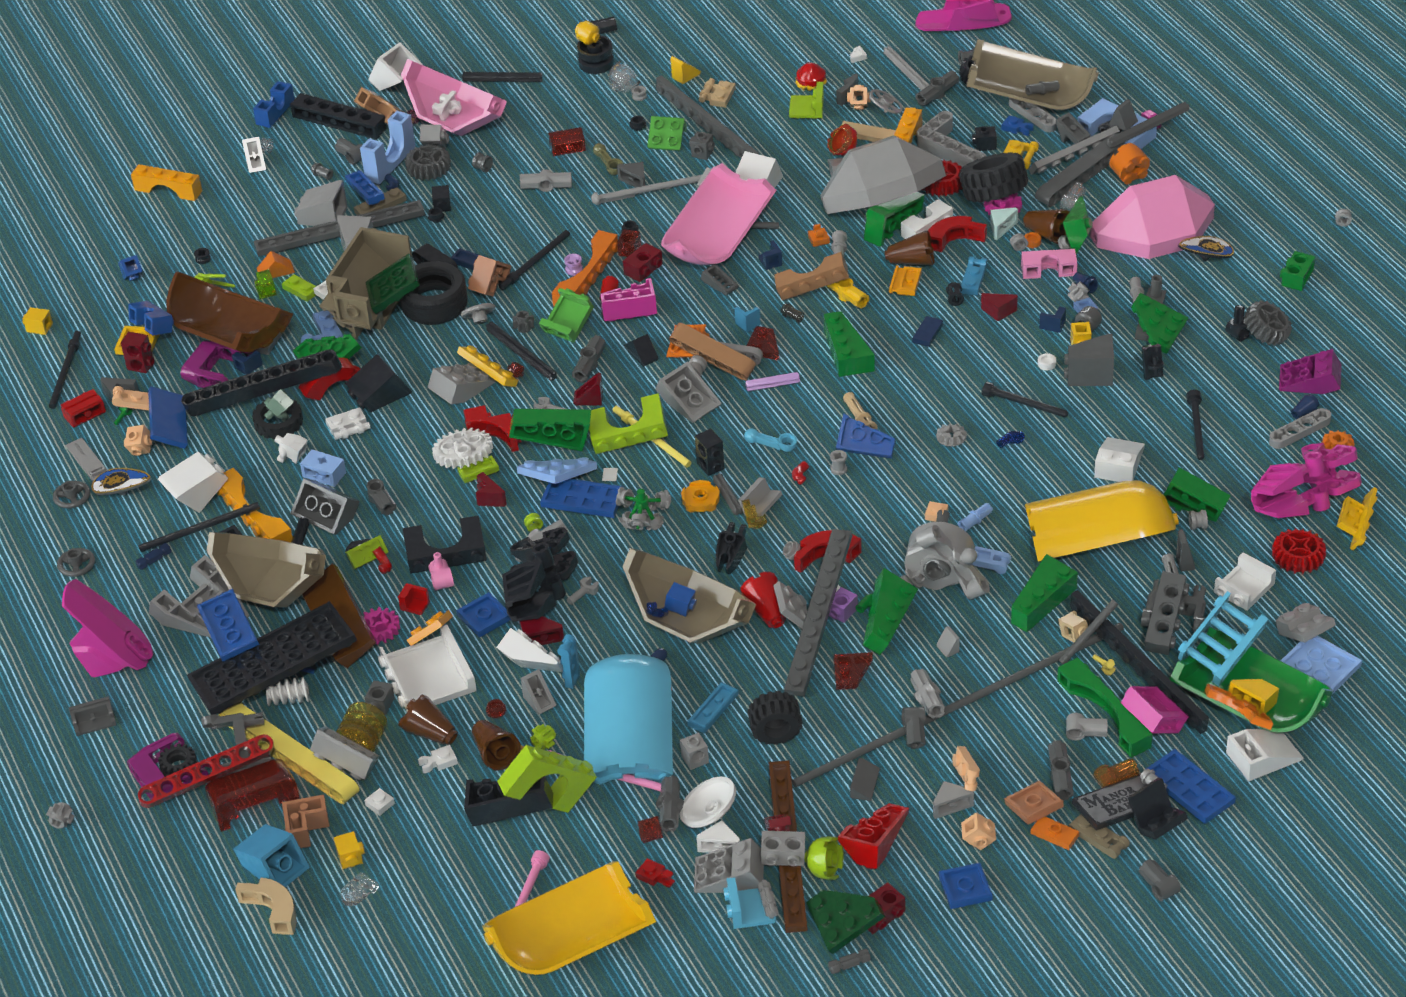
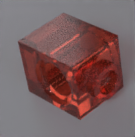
M623 229L617 241L618 256L628 257L641 247L639 231Z

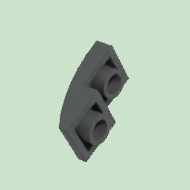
M855 73L845 79L844 86L836 90V102L838 105L842 106L847 103V92H850V87L858 85V74Z

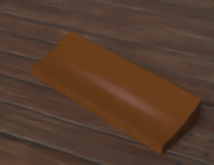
M332 563L324 570L323 576L302 595L310 611L330 601L355 634L356 642L333 654L335 661L348 668L376 643V640L338 566Z

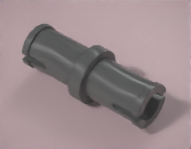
M1057 80L1051 82L1040 81L1037 84H1027L1025 87L1027 95L1038 93L1043 95L1047 92L1059 91L1060 89Z

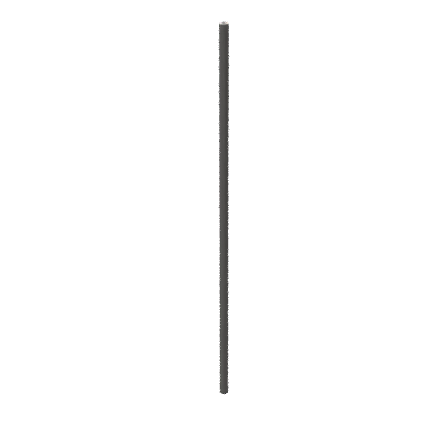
M1122 623L1114 625L1119 631L1124 630ZM1095 634L1089 637L1078 651L1103 639ZM1070 647L945 706L943 716L1059 661ZM926 715L925 725L939 718L937 717L932 719L931 717ZM905 726L793 779L794 787H798L906 735Z

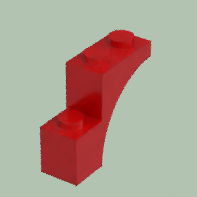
M485 405L463 409L467 431L470 428H473V431L479 428L480 432L485 430V433L503 440L510 447L511 452L519 451L518 443H521V439L509 437L512 419L510 413L491 417V413L486 411Z

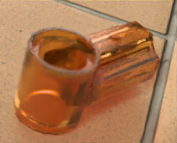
M1129 758L1111 767L1108 764L1101 765L1095 770L1093 776L1103 788L1139 775V769L1135 760Z

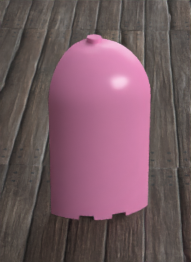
M721 163L713 167L664 235L661 245L669 253L688 263L713 265L723 262L732 255L777 190L765 178L742 180L739 174L731 171Z

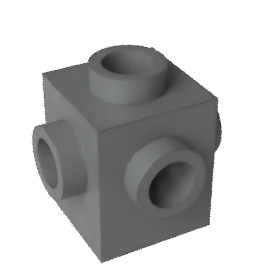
M697 131L690 138L691 157L707 160L715 147L713 134Z

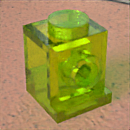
M269 269L256 272L257 280H254L259 300L275 296V285Z

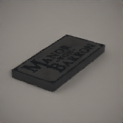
M1140 775L1074 797L1072 805L1097 831L1133 818L1128 797L1147 784H1143Z

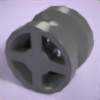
M480 152L475 154L472 160L473 168L481 169L483 172H488L493 165L492 157L485 156Z

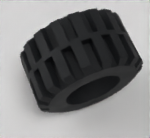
M770 691L767 694L759 695V698H755L753 703L749 705L748 717L753 737L758 739L759 742H765L768 745L771 743L778 745V743H786L787 740L794 739V736L800 733L799 730L802 729L803 722L797 699L793 695H789L788 692Z

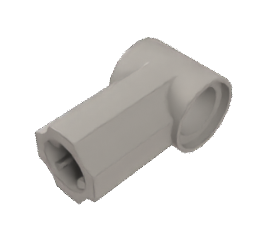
M1071 713L1066 718V736L1074 741L1081 740L1084 736L1107 737L1108 719L1085 718L1080 713Z

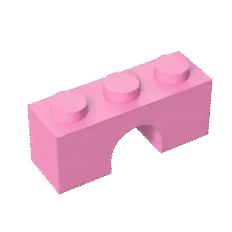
M1075 249L1021 252L1023 279L1041 278V271L1048 268L1056 270L1059 277L1074 276L1077 272Z

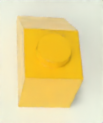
M1263 679L1232 680L1229 692L1239 700L1245 699L1257 707L1256 709L1259 713L1262 714V712L1267 713L1277 704L1279 688Z

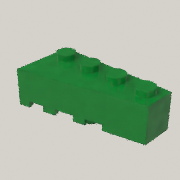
M842 311L823 314L824 332L838 376L843 377L874 372V353Z
M1046 554L1011 607V623L1028 632L1077 589L1078 572Z
M885 568L874 583L875 589L871 599L872 605L868 615L869 621L863 641L865 647L878 655H881L890 643L918 588Z

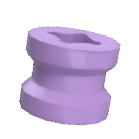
M569 254L564 258L565 271L568 275L575 276L583 270L580 255Z

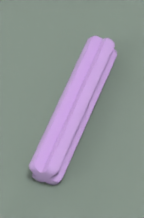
M798 372L747 380L746 389L747 391L799 383L800 376Z

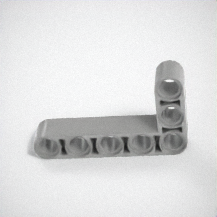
M941 111L917 130V147L942 160H951L952 163L957 162L958 165L963 167L974 160L986 156L983 152L947 136L953 130V114L949 111Z

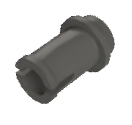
M314 163L311 167V172L315 176L319 175L327 180H330L333 176V171L323 167L321 163Z

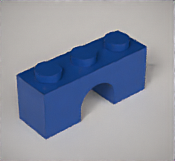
M277 81L270 89V101L261 99L253 108L256 125L271 128L295 99L292 84Z
M149 301L128 304L130 322L135 325L145 324V331L151 335L172 332L174 320L168 312Z

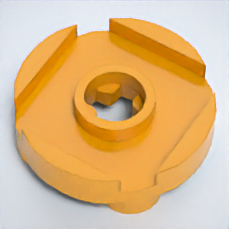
M696 480L689 483L686 489L685 487L682 489L681 498L688 512H711L716 509V505L719 503L720 493L718 487L711 485V482Z

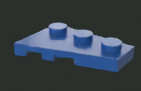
M843 413L836 450L892 459L896 442L895 438L877 429H872L863 422L856 421Z

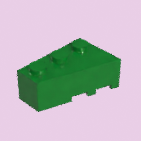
M1180 467L1163 494L1169 506L1175 507L1176 511L1200 512V510H1206L1207 519L1214 522L1219 518L1231 496Z

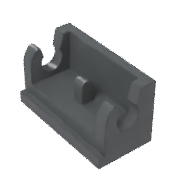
M109 696L69 707L76 736L116 726Z

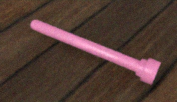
M540 850L534 852L531 858L532 869L515 907L527 901L540 870L547 866L550 856L546 852Z

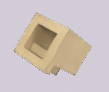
M1072 611L1058 619L1062 637L1072 642H1075L1088 627L1086 620L1077 616L1076 611Z

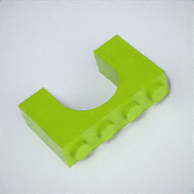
M659 393L641 397L642 417L638 422L628 427L617 428L611 426L605 407L591 410L589 430L595 454L668 436Z
M525 745L497 782L504 796L521 800L537 780L546 775L560 774L551 786L553 791L552 809L568 813L597 776L593 771V766L588 761L560 755L554 751H546L540 747Z

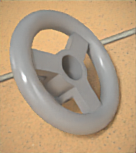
M484 303L469 307L461 312V317L465 319L473 318L474 324L484 323L488 321L486 314L494 311L495 305Z

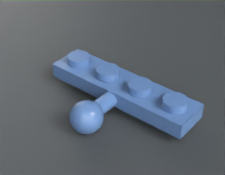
M328 310L313 313V320L320 334L314 336L309 333L304 334L301 337V343L305 339L321 340V337L335 336V338L343 337L333 319V315Z

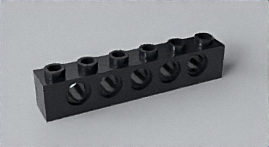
M300 93L290 103L292 117L375 140L387 129L384 122L385 115L303 93Z

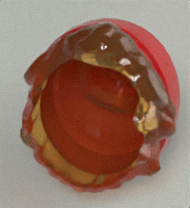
M843 124L830 133L831 137L828 138L827 145L833 155L845 156L848 150L856 148L858 142L857 132L849 124Z

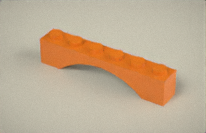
M601 230L597 231L591 239V260L577 275L559 282L552 292L553 307L560 297L558 293L559 288L564 290L566 288L571 289L578 295L587 294L590 286L595 283L596 278L603 272L607 263L611 261L612 256L615 252H618L620 244L617 234Z

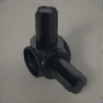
M1236 305L1234 318L1227 323L1225 331L1241 342L1249 336L1250 330H1247V325L1244 324L1245 307Z

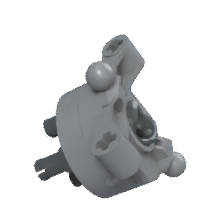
M939 510L936 522L925 523L912 532L904 562L906 575H902L900 578L911 585H915L917 588L923 586L932 590L960 584L966 597L970 600L990 591L988 581L972 565L977 559L972 538L962 528L948 523L950 513L947 510H944L943 514L942 510Z

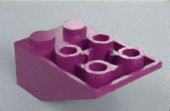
M1333 349L1281 364L1279 390L1312 394H1326L1341 389L1342 364Z

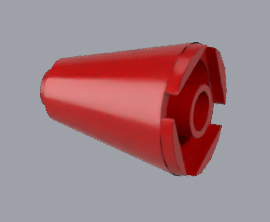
M772 572L759 573L760 577L755 579L753 576L750 577L740 587L741 593L756 604L754 611L768 627H781L786 617L780 613L773 586L778 582V578Z

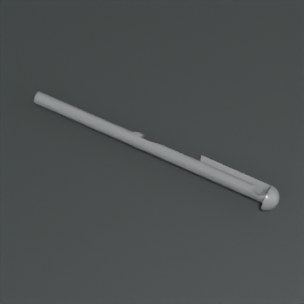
M702 175L600 195L594 192L591 196V201L593 204L599 205L600 203L635 197V194L660 189L666 190L671 187L699 182Z

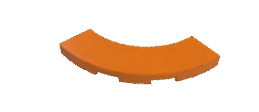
M1207 684L1205 688L1207 697L1237 710L1251 724L1271 730L1273 726L1272 720L1266 713L1262 712L1260 714L1255 705L1245 699H1237L1229 691Z

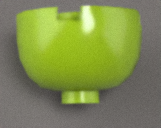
M820 837L814 840L809 846L808 851L805 852V862L811 873L817 878L836 880L839 875L835 874L838 868H843L844 853L842 845L837 843V837Z

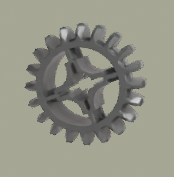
M435 144L421 145L419 148L415 147L414 150H410V153L405 158L408 173L411 177H415V179L421 178L422 181L424 179H428V181L430 179L435 180L436 177L441 178L442 175H445L450 170L451 166L448 151L443 147L441 148L440 145L435 146Z
M1262 300L1259 302L1255 301L1245 312L1244 324L1247 325L1246 329L1250 330L1251 335H1254L1256 339H1260L1262 343L1266 342L1267 345L1272 344L1276 346L1283 343L1290 336L1292 323L1289 321V317L1285 315V311H1281L1280 307H1276L1274 303L1270 304L1268 301L1264 302Z

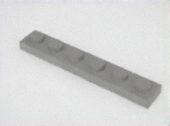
M1116 125L1034 162L1028 170L1031 175L1037 172L1042 174L1051 166L1055 168L1064 160L1066 162L1072 160L1077 154L1080 156L1084 155L1089 149L1096 147L1105 139L1118 134L1120 130Z

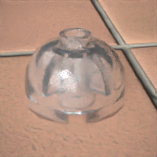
M618 61L612 66L608 74L609 82L611 83L610 87L614 92L631 93L632 89L641 85L640 80L637 82V74L626 63L621 65V61Z

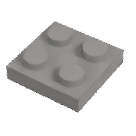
M778 581L773 586L780 613L802 629L807 614V602L802 595L796 594L790 586H786Z

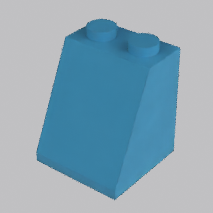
M267 824L263 825L233 849L241 865L259 880L260 878L271 879L284 887L310 868L294 835Z

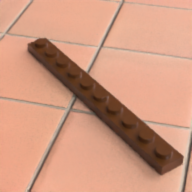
M790 761L769 762L774 816L780 814L789 815L791 825H789L790 831L797 832ZM779 865L785 932L807 931L801 866Z

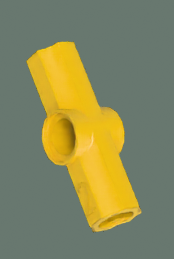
M850 278L827 285V287L838 293L841 301H849L861 309L866 307L869 301V296L855 287L853 280Z

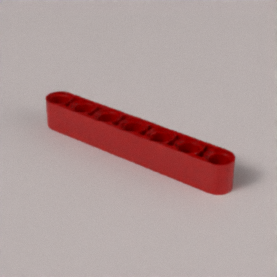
M266 734L259 735L147 784L138 791L139 803L144 808L154 807L265 758L273 751V739ZM264 741L270 746L268 749L262 750L258 747V744ZM242 750H247L251 755L248 758H242L239 756V753ZM224 758L231 761V764L227 767H223L219 763ZM203 767H209L212 772L209 775H203L200 770ZM188 775L193 780L189 784H184L181 782V778ZM165 784L173 786L172 791L168 793L163 792L161 788ZM148 792L153 794L154 797L150 801H144L142 799L143 794Z

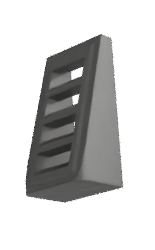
M716 264L702 271L701 280L724 295H728L739 288V285Z
M1180 529L1178 531L1176 551L1179 569L1181 571L1195 570V563L1185 532H1183V529Z

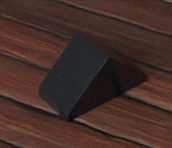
M648 334L624 344V348L643 367L658 360V355Z

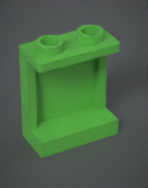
M559 288L558 293L560 297L548 319L542 318L539 325L544 332L574 343L594 306L587 295H578L571 289L566 288L564 290Z

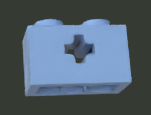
M313 449L300 463L302 477L333 487L346 474L344 459Z

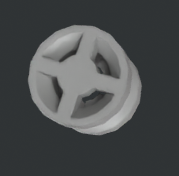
M1200 510V512L1189 511V526L1191 530H1195L1198 527L1207 529L1208 519L1206 510Z

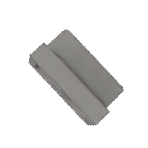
M759 477L738 499V502L745 516H763L783 494L779 490H770L766 479Z

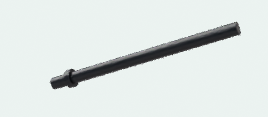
M258 502L250 505L244 504L242 508L138 546L140 551L143 552L245 514L248 516L250 512L261 508Z

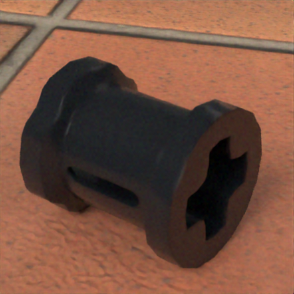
M952 282L946 287V292L949 295L948 302L952 306H958L964 301L960 283Z

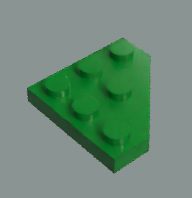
M1139 293L1131 308L1134 313H1137L1139 317L1138 322L1143 332H1146L1149 337L1148 342L1151 345L1160 344L1161 351L1167 354L1185 326L1188 317Z
M346 334L339 338L329 336L321 337V340L305 339L293 352L298 358L332 349L336 352L338 358L349 359L362 347L350 334Z

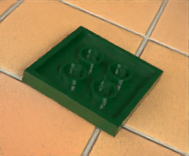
M409 253L365 282L371 309L375 314L384 311L390 304L399 301L404 295L414 291L420 285L413 258Z

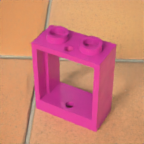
M1130 686L1121 701V704L1151 733H1179L1188 719V716L1158 687Z

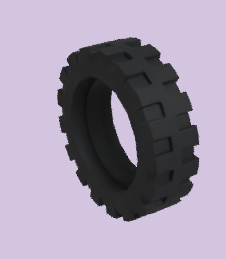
M265 400L256 406V410H253L252 418L256 432L258 431L260 436L263 435L267 439L269 437L275 439L277 435L284 438L287 433L294 434L303 424L301 407L296 400H293L294 405L286 412L292 416L278 424L264 421L266 418L264 414L268 411L264 404Z

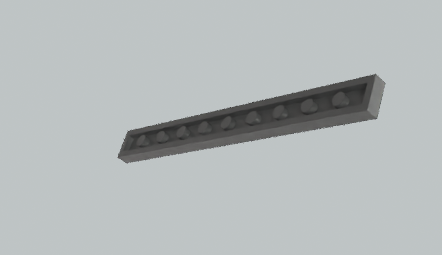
M662 75L656 78V90L659 94L663 95L669 102L693 119L706 132L713 134L716 140H719L726 148L734 152L736 156L742 159L745 151L759 155V152Z
M417 200L356 216L372 217L373 228L423 216L425 211L421 201ZM336 220L253 242L257 255L262 256L268 255L270 251H284L322 240L339 237L340 232L338 221Z
M832 529L784 687V692H788L789 695L805 697L853 536L852 531Z

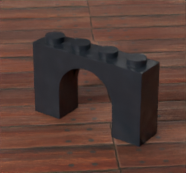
M479 515L460 518L462 537L458 543L448 548L440 549L429 546L424 540L422 525L402 528L410 574L429 571L428 566L434 560L433 555L436 552L441 553L442 559L447 561L448 567L487 561Z

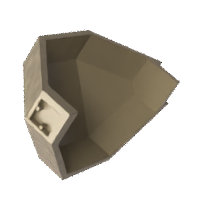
M209 532L207 553L228 589H233L238 599L271 607H288L324 574L326 555L322 549L282 540L224 532Z
M630 548L623 564V569L644 620L690 643L700 644L748 624L756 606L754 602L734 588L693 569L638 549ZM674 582L696 590V606L693 611L690 610L686 617L664 608L666 595Z

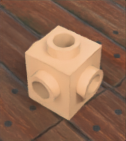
M854 85V87H850V92H847V103H850L851 107H854L855 110H863L864 107H868V102H871L869 100L870 92H868L867 87H864V85ZM861 96L862 100L857 101L856 97Z
M146 426L127 427L124 447L133 456L150 453L153 441L150 439V431Z
M976 812L961 822L962 839L979 850H982L996 840L995 823Z

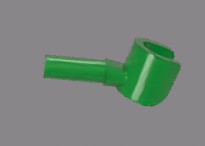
M119 407L121 413L114 421V424L118 425L125 415H131L133 412L132 408Z

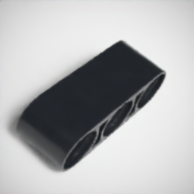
M428 243L412 252V257L417 264L440 261L458 268L452 258Z

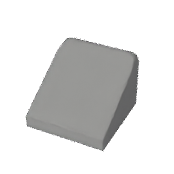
M947 626L937 642V647L946 657H950L959 652L960 638Z

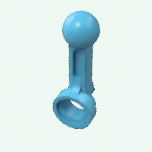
M753 428L746 430L744 433V439L748 443H759L779 451L781 449L785 452H790L797 445V438L790 433L781 434L779 438L759 433Z

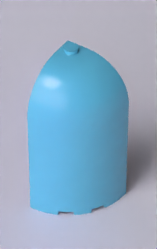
M621 654L602 659L588 669L584 680V760L593 766V771L597 776L594 780L595 783L601 785L614 779H621L624 774H634V778H646L660 782L664 777H669L673 774L671 674L664 661L641 654Z

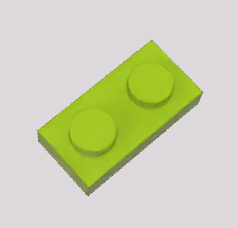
M295 274L282 283L284 290L306 302L316 296L313 289L316 286Z

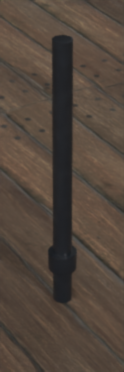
M568 230L563 231L515 272L508 274L506 279L499 284V288L504 290L510 284L517 282L523 273L570 235V232Z
M75 331L73 338L68 343V352L48 405L51 409L56 408L75 351L79 348L80 331Z

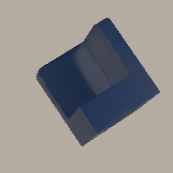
M774 240L770 241L771 250L763 252V254L758 256L766 270L782 266V251Z
M1059 306L1055 315L1041 313L1039 328L1060 333L1066 322V308Z
M255 351L248 357L239 352L232 355L235 369L245 375L250 374L263 365L259 351Z

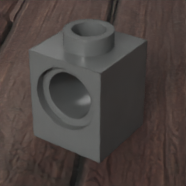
M373 680L364 697L367 712L387 714L395 698L392 684Z

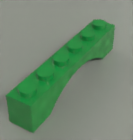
M1077 657L1058 667L1057 682L1069 694L1094 702L1110 715L1118 730L1119 746L1130 758L1152 747L1153 734L1121 704V701L1115 696L1114 692L1102 683L1100 677L1096 676L1086 663H1083Z

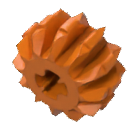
M1338 429L1336 432L1330 430L1329 434H1324L1323 441L1321 442L1324 443L1325 449L1331 450L1337 444L1353 447L1355 445L1351 434H1346V431L1339 432Z

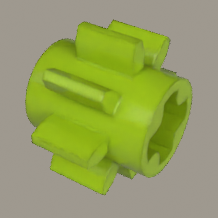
M542 724L531 730L534 735L530 739L534 747H540L545 750L555 745L553 739L556 738V733L551 726H544Z

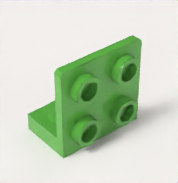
M651 116L647 147L649 149L680 151L683 132L687 131L685 119Z

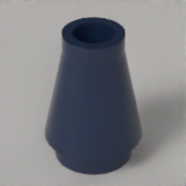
M1080 272L1074 274L1073 281L1077 284L1082 282L1090 290L1088 293L1096 291L1098 281L1095 277Z
M1312 394L1305 395L1291 410L1292 416L1295 419H1299L1317 410V407H1319L1318 399Z

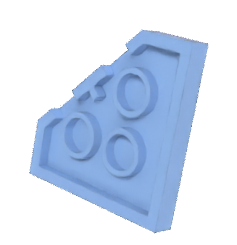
M587 457L567 460L553 459L549 461L528 460L524 464L517 466V474L556 484L596 470L597 462L591 461Z

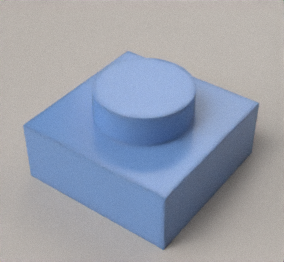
M1090 297L1073 303V308L1077 313L1086 306H1093L1098 309Z

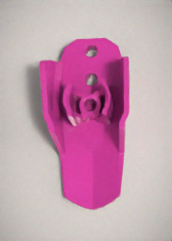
M946 0L943 9L920 11L916 18L915 26L922 31L980 29L1006 24L1012 20L1009 6L1003 3H995L994 0Z
M74 579L66 584L62 596V607L82 625V628L70 641L73 653L90 676L99 677L111 674L127 666L135 670L146 667L148 660L153 656L151 643L143 632L121 611L79 580Z

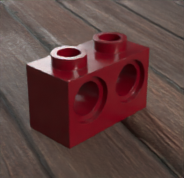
M128 331L121 341L127 370L147 374L155 362L149 337L146 334Z
M888 882L869 895L878 900L885 918L869 928L868 931L874 934L878 930L884 929L888 923L895 918L901 917L905 912V897Z

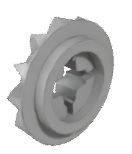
M949 423L947 426L942 424V427L937 429L936 434L937 440L945 446L960 445L966 440L967 436L964 427H959L958 423L955 425Z

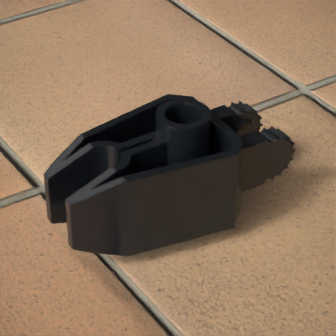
M730 522L727 531L719 533L716 549L718 572H721L725 563H727L726 570L728 574H731L738 567L747 550L744 538L747 525L741 524L739 532L734 533L735 523Z

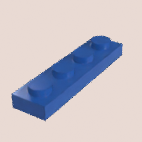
M361 170L345 176L346 182L369 205L378 204L381 200L385 199L384 193Z

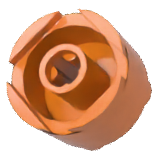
M1134 143L1122 145L1117 149L1119 152L1111 156L1109 165L1125 184H1130L1133 180L1143 179L1147 176L1150 159Z

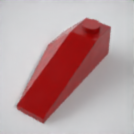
M889 803L874 811L872 817L868 819L863 817L859 819V824L855 826L850 824L845 827L838 836V842L856 864L869 869H877L885 860L909 812V808Z

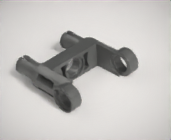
M1159 579L1154 581L1153 590L1148 595L1146 607L1143 608L1141 626L1143 627L1149 626ZM1195 585L1192 596L1184 595V612L1179 613L1181 615L1194 616L1193 634L1204 621L1206 588L1201 585L1200 591H1198L1199 585ZM1170 594L1168 595V597L1172 598L1176 597V595Z
M263 712L249 715L237 713L226 716L214 714L201 718L203 728H212L213 730L233 726L236 745L247 741L246 727L265 725ZM242 750L239 753V756L242 758H248L251 755L247 750ZM269 755L217 779L226 778L233 773L250 771L255 766L272 764L271 757ZM231 762L220 765L223 767H227L231 764Z

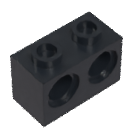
M708 429L695 435L696 461L699 467L708 476L725 469L723 441L712 429Z

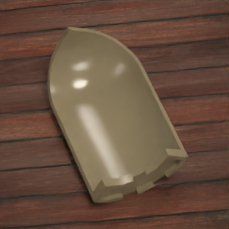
M977 39L972 60L975 62L969 69V79L966 86L1039 106L1062 110L1078 105L1087 97L1093 82L1097 81L1099 72H1096V67L1087 68ZM1057 80L1060 85L1059 91L1047 92L1043 95L1040 93L1027 95L1025 91L1027 84H1037L1040 81L1051 82Z

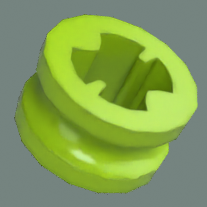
M531 513L525 517L524 524L527 530L531 532L534 529L540 530L543 526V521L539 514Z

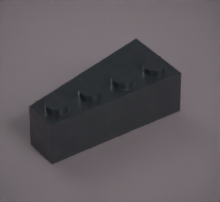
M545 776L537 780L521 800L504 796L497 781H491V779H482V782L466 780L464 810L473 827L553 808V791Z

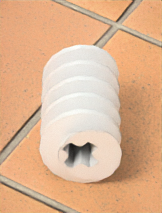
M301 677L300 683L297 682L296 678H293L292 684L289 683L288 679H285L284 685L279 682L276 686L273 685L266 688L268 706L271 705L272 700L275 706L279 705L280 699L283 705H286L288 698L291 704L295 703L296 698L299 703H302L304 697L309 702V688L304 677Z

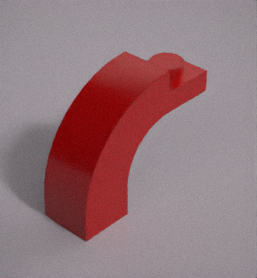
M970 216L948 217L936 222L928 230L932 239L931 246L937 252H943L945 246L955 239L964 238L985 242L987 239V224L972 222V217Z
M339 358L342 368L337 373L302 383L298 387L305 397L321 400L325 391L333 383L349 380L360 368L352 365L348 358Z
M832 530L813 533L800 541V550L794 555L796 571L802 573L813 561L824 557ZM855 535L852 536L845 559L849 564L862 553L861 538Z

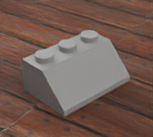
M327 726L317 730L310 750L314 752V756L321 760L326 758L332 761V766L340 770L344 768L350 771V775L358 780L368 778L379 758L378 754Z

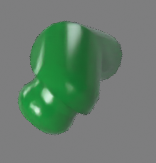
M872 594L864 596L856 605V610L859 613H863L868 607H871Z

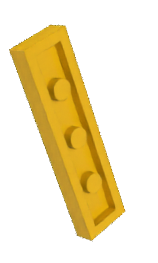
M470 345L467 347L459 346L457 351L459 355L500 384L511 387L517 386L519 380L513 377V373L503 370L500 364L490 361L487 355L477 352V348Z

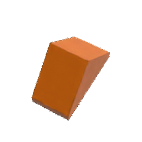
M270 251L257 267L261 281L295 273L291 260L273 251Z

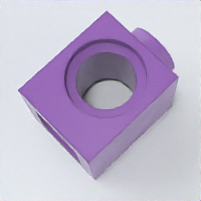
M841 587L835 593L829 616L845 623L856 611V605L858 604L857 594Z

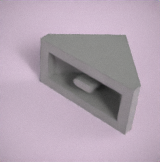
M539 669L521 677L523 698L538 715L557 706Z
M944 781L933 801L934 819L973 807L974 792L966 790L963 786Z

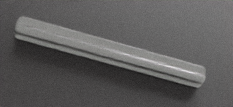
M891 46L884 48V54L920 90L929 86Z

